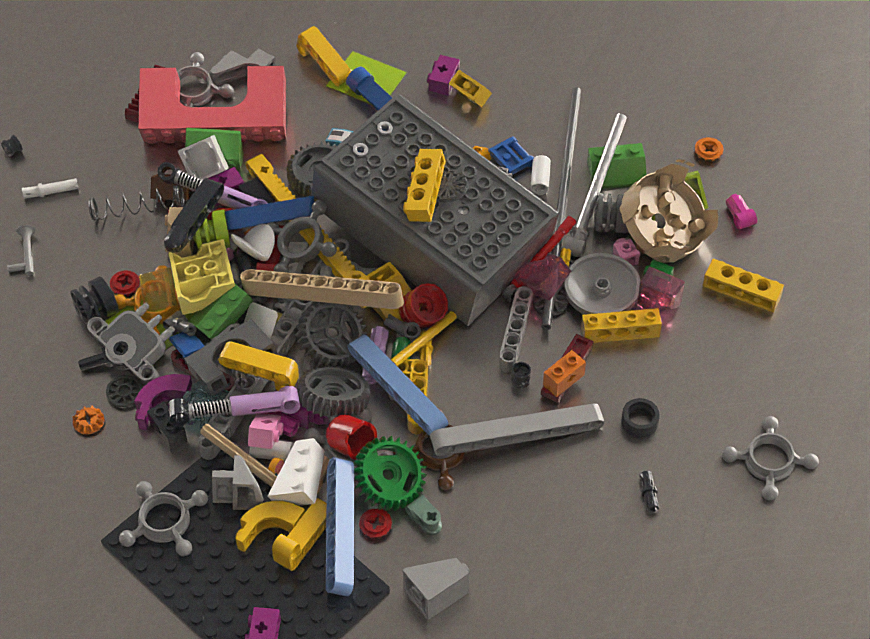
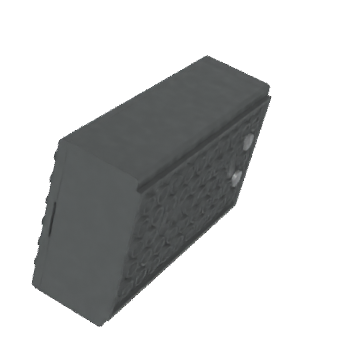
M400 94L394 96L335 147L314 169L311 196H314V201L321 200L325 202L327 210L324 215L386 263L390 262L405 278L417 287L429 283L441 288L448 300V311L454 312L457 318L467 326L510 285V282L526 267L551 238L559 216L556 210ZM420 149H442L446 160L444 171L454 170L460 172L465 176L468 183L467 192L459 200L454 202L436 200L431 222L409 221L403 211L404 202H407L408 198L407 189L411 186V173L415 170V157L418 156Z

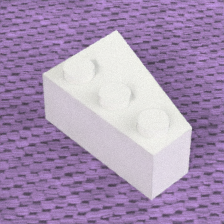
M314 438L295 441L268 494L272 501H285L298 506L315 504L325 451Z

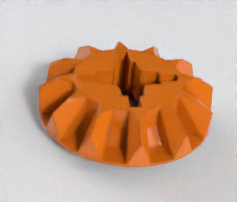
M702 138L695 144V154H698L699 158H704L705 161L709 159L713 162L715 159H720V156L723 155V145L715 138Z
M84 406L80 411H76L75 416H72L73 427L81 434H93L100 430L104 424L103 413L99 408L96 409L93 406L88 408ZM87 415L91 418V424H88L85 417Z

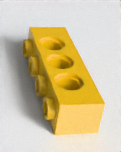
M420 149L418 156L415 157V170L411 173V186L407 189L408 198L407 202H404L403 211L409 221H432L446 162L442 149Z
M712 259L703 281V286L773 313L784 288V284L767 279L759 274L748 272L716 259Z
M659 308L582 315L581 331L583 337L594 341V343L660 337L662 322Z

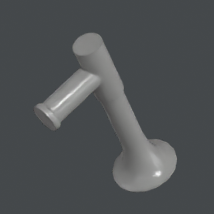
M23 225L16 229L17 234L23 238L24 263L7 265L8 273L25 270V275L27 276L34 274L30 237L35 233V227Z

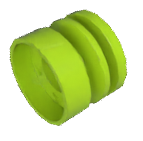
M224 209L212 211V220L206 218L193 236L198 250L202 244L224 239L226 248H231Z

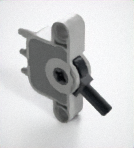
M147 303L140 306L135 312L125 311L121 313L109 325L100 317H93L88 321L87 328L93 337L104 346L102 348L103 353L79 360V367L81 371L106 364L108 368L114 366L119 370H130L132 374L146 385L160 377L152 365L164 354L166 349L164 342L172 335L175 329L170 326L159 336L153 328L162 317L157 315L148 323L141 318L149 308ZM152 373L151 377L146 378L148 374Z

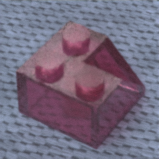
M548 253L543 260L524 263L514 276V279L521 287H529L534 295L550 301L572 271L561 257Z
M649 267L640 282L637 306H640L642 309L659 308V311L679 307L682 301L685 281Z

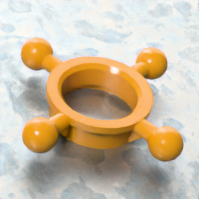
M160 265L155 269L157 280H151L142 284L133 297L126 298L121 294L114 296L119 309H123L126 306H134V311H136L141 306L143 297L152 291L160 290L171 294L173 302L168 308L159 312L146 311L141 316L146 323L157 315L162 317L153 328L159 336L160 332L157 326L163 324L167 318L181 309L176 289L171 283L165 281L169 277L170 271L164 265Z

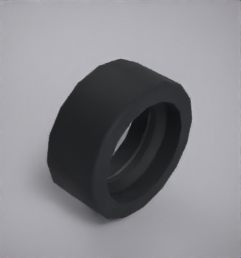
M632 399L623 408L621 423L624 430L635 437L650 436L658 428L660 412L658 407L648 399ZM637 410L645 411L652 416V421L646 425H637L629 419V414Z

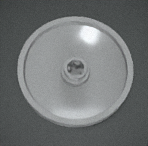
M607 253L586 255L576 260L569 267L565 275V295L569 303L585 315L629 311L636 304L640 295L641 282L637 271L628 261L616 255Z

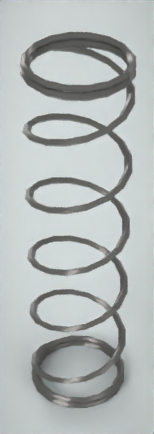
M173 185L171 207H173L175 198L178 207H184V195L180 185ZM156 188V205L154 210L152 211L149 210L146 206L141 191H139L140 201L137 213H133L130 210L124 193L122 212L119 216L114 214L109 204L107 195L106 211L103 218H99L98 205L95 198H90L88 203L89 213L92 220L97 221L98 219L103 220L105 218L108 206L112 214L116 217H120L123 214L125 204L128 210L133 215L138 214L141 207V199L146 209L151 213L154 212L157 207L158 197L164 208L167 210H169V208H167L162 202L158 188Z

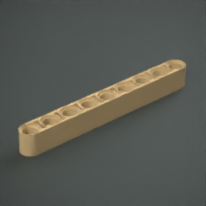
M253 269L245 270L240 275L244 291L248 295L397 309L404 304L401 286L395 282Z

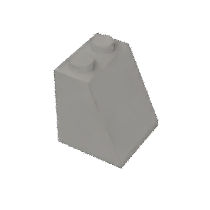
M457 558L407 567L403 569V590L429 620L469 593L470 570L465 563H460Z

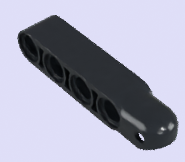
M208 178L201 182L172 223L171 230L164 239V247L167 251L177 253L185 248L222 197L224 184Z

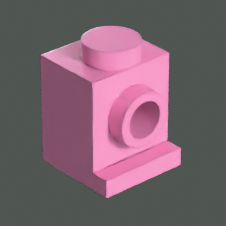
M618 239L613 245V255L623 258L632 266L638 265L640 252L639 250L637 251L632 240Z

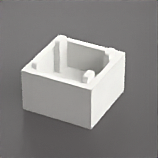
M215 135L178 151L188 175L191 174V177L194 175V178L197 177V179L204 180L229 169Z

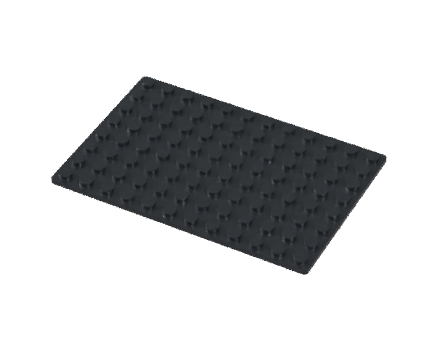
M222 449L211 460L199 458L158 492L172 493L181 500L191 499L192 494L197 490L206 492L208 496V501L205 505H195L188 509L190 523L181 537L192 544V551L189 555L180 556L176 552L174 540L159 543L147 539L144 535L136 538L132 546L125 547L119 542L120 534L125 530L133 531L139 526L138 516L140 508L101 540L103 547L201 639H245V635L250 632L248 618L249 615H253L254 607L280 610L281 622L278 639H340L390 593V587L355 556L354 584L351 594L349 596L328 593L326 591L325 530L293 571L280 565L273 559L272 546L274 541L280 534L287 537L290 533L282 528L271 527L261 531L245 552L239 550L235 538L237 532L242 528L240 519L249 510H233V503H213L212 471H234V458ZM252 473L260 487L264 499L262 503L272 501L268 497L272 487ZM159 504L148 512L145 521L153 529H167L179 521L181 511L172 504Z

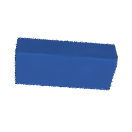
M182 332L169 338L170 342L184 358L204 347L195 334L189 336Z

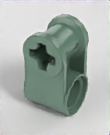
M419 496L414 502L405 507L409 517L426 533L435 535L441 531V514L425 496Z

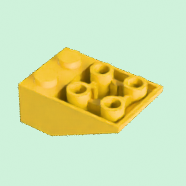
M390 262L366 275L369 280L400 284L403 296L411 291L401 273ZM372 307L384 321L388 318L389 314L403 321L399 314V308Z

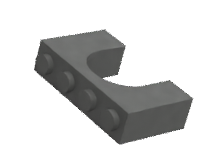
M252 319L184 358L190 373L211 397L229 387L223 372L218 368V358L227 342H235L278 355L274 342Z

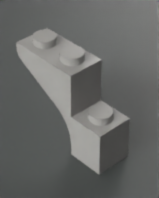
M259 48L248 59L231 50L222 57L220 62L211 68L210 77L214 85H220L246 76L248 66H276L275 57Z

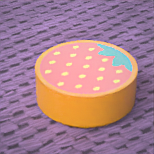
M277 457L273 458L268 466V470L278 476L284 465V460Z

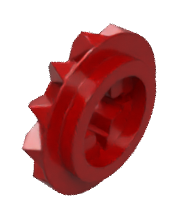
M124 270L117 272L110 279V289L114 294L129 296L130 293H135L136 289L140 287V279L132 271ZM128 280V285L122 287V284H125V282H127Z
M373 508L362 514L359 520V527L364 535L369 536L371 539L373 537L380 539L382 536L388 535L389 530L392 529V519L385 510ZM378 518L379 525H377V527L373 529L372 524H374Z

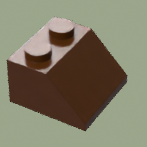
M158 174L151 176L150 199H156V188H158L163 203L167 202V200H173V185L176 186L177 184H166ZM164 174V176L169 177L171 174ZM182 185L185 203V201L190 199L192 189Z

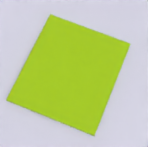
M354 51L345 60L351 71L357 67H364L374 77V81L389 95L392 94L407 73ZM330 80L326 87L369 103L362 95L354 93L346 85V82L336 86Z

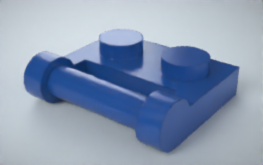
M514 136L489 149V153L501 167L508 168V174L511 173L513 175L526 167H532L534 157L530 156L518 144V140ZM511 148H513L523 158V160H521Z

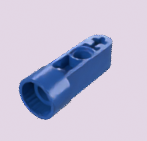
M364 67L355 68L346 79V85L357 95H362L377 110L392 99L374 81V77Z

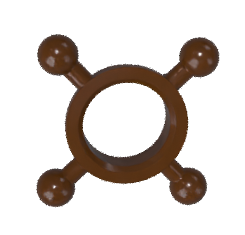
M422 430L412 451L414 453L419 452L417 458H423L421 462L423 466L433 471H440L441 476L438 479V485L443 490H449L454 485V479L449 475L448 470L460 464L465 452L454 453L452 456L442 459L430 457L422 447L424 441L430 436Z

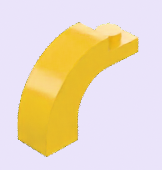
M285 501L265 502L251 508L240 519L242 528L237 532L235 538L237 548L245 552L255 537L267 528L277 527L291 532L305 514V509Z

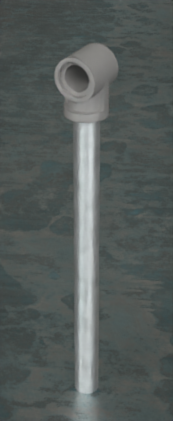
M623 114L616 115L577 225L570 230L571 236H567L563 248H569L573 257L581 258L584 253L586 239L588 238L586 229L627 119Z

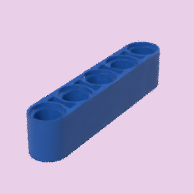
M314 196L225 211L227 229L235 230L269 222L310 217L313 212L312 204L315 202Z

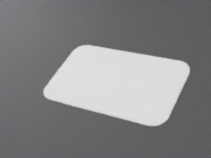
M252 302L244 322L252 319L271 339L278 314L274 310Z

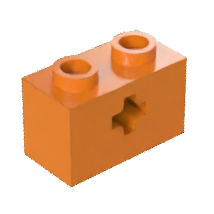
M571 350L544 372L543 386L558 397L585 375L586 361Z

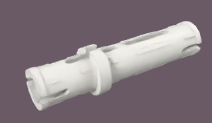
M75 178L43 185L38 183L37 186L22 188L24 199L38 196L42 198L44 195L79 189L77 179Z

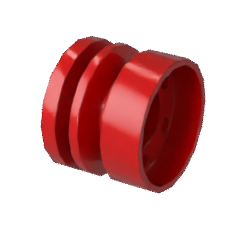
M426 283L419 285L403 296L404 304L399 308V314L403 322H415L421 329L427 328L445 317L448 310L446 294L434 284Z

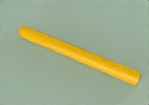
M450 311L445 317L394 356L391 361L398 367L457 319V315Z

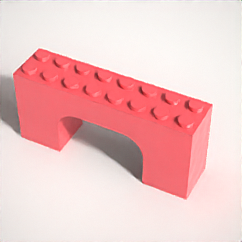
M248 66L247 95L240 104L232 107L184 106L180 103V79L176 68H140L139 131L143 141L150 144L157 141H164L165 143L182 141L186 143V128L240 131L242 142L246 140L260 142L264 139H271L272 141L286 139V77L284 66Z

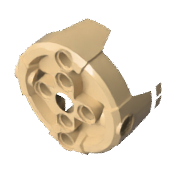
M677 159L676 162L683 163L685 160ZM686 162V163H685V164H687V165H689V166H691V167H693V166L695 165V164H693V163H691V162ZM670 164L639 179L624 193L620 206L623 222L626 224L632 238L645 251V254L661 263L675 262L686 257L699 248L702 242L718 226V210L704 209L696 192L685 182L689 169L677 164ZM656 213L661 214L665 218L666 224L661 229L657 228V222L652 220V216Z

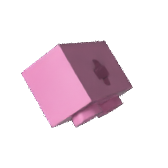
M264 413L256 414L249 426L248 446L272 449L275 442L278 443L279 435L283 433V423H280L281 416Z

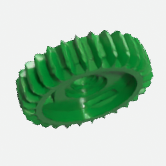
M382 436L380 439L375 438L360 449V453L355 457L357 460L353 462L356 467L354 468V474H357L354 477V481L359 483L355 486V489L361 488L362 491L359 493V496L365 494L364 502L372 500L371 507L377 503L379 504V510L384 506L386 511L391 510V508L394 511H397L399 508L404 509L419 497V494L423 492L422 487L426 484L422 479L427 474L421 472L426 466L420 465L423 458H417L419 452L414 453L412 451L413 445L408 448L406 446L407 441L401 444L400 437L393 441L392 436L387 438V440L385 436ZM388 450L395 452L396 455L378 456L377 451ZM384 470L391 471L393 475L391 480L384 478ZM408 474H411L412 482L407 492L403 490ZM368 476L372 478L380 489V493L371 485Z

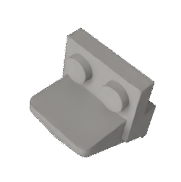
M234 455V471H212L213 503H233V510H250L263 502L264 499L260 487L241 456Z

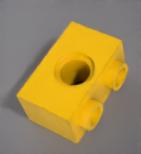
M458 70L449 82V85L480 107H483L492 94L485 86L461 70Z

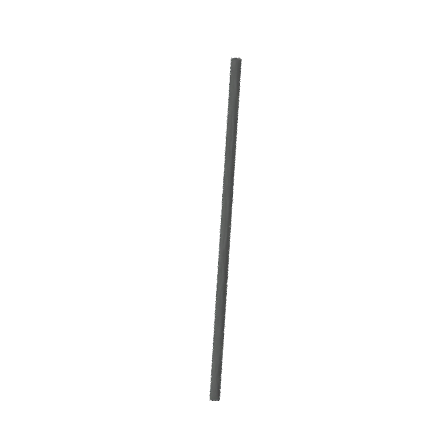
M577 87L572 89L557 203L559 216L554 233L565 220L581 89ZM562 239L551 251L541 326L544 330L551 329Z

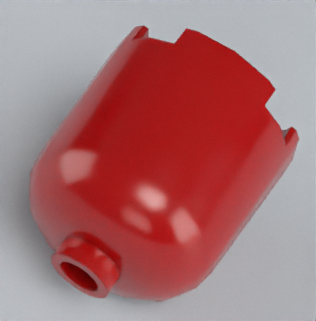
M350 415L337 416L329 423L326 429V440L330 448L353 460H357L355 457L360 453L362 447L377 438V431L373 424Z

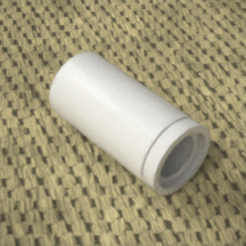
M539 155L533 159L530 190L537 195L546 194L549 190L551 160L547 156Z
M278 441V443L275 442L272 449L250 446L249 455L269 460L277 457L285 462L293 447V442Z

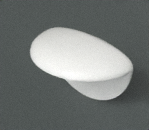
M260 224L255 226L246 234L244 239L234 234L231 235L233 242L250 256L260 261H267L269 259L275 242L274 232L269 225Z

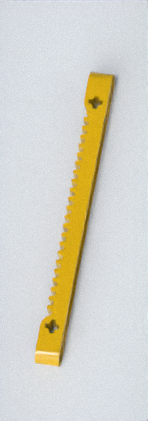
M259 154L245 162L249 174L252 178L258 177L262 181V184L271 193L275 202L296 199L288 187H285V183H282L280 178L278 179V175L273 174L274 169L263 154ZM307 228L298 232L310 246L315 237L314 229ZM321 229L324 236V243L332 242V239L329 238L328 234H325L324 229ZM337 247L336 254L332 257H326L322 251L319 252V258L326 266L332 268V273L335 277L369 280L363 272L356 271L355 266L351 264L350 260L348 261L347 256H344L342 251L340 252L339 247Z

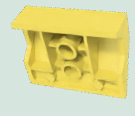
M224 239L202 244L197 254L181 258L177 254L169 252L177 297L183 315L203 310L235 286Z

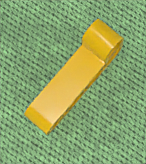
M312 26L298 35L296 46L302 56L310 54L336 86L345 83L352 71L318 28Z
M227 342L218 358L219 363L224 367L274 381L277 391L285 386L295 387L299 378L298 365L294 360L235 342Z
M406 359L398 368L418 388H421L420 390L427 397L428 364L420 359ZM408 414V430L412 434H420L423 429Z
M317 498L315 504H311L287 537L280 534L276 538L272 546L275 562L291 571L296 569L326 529L327 503Z

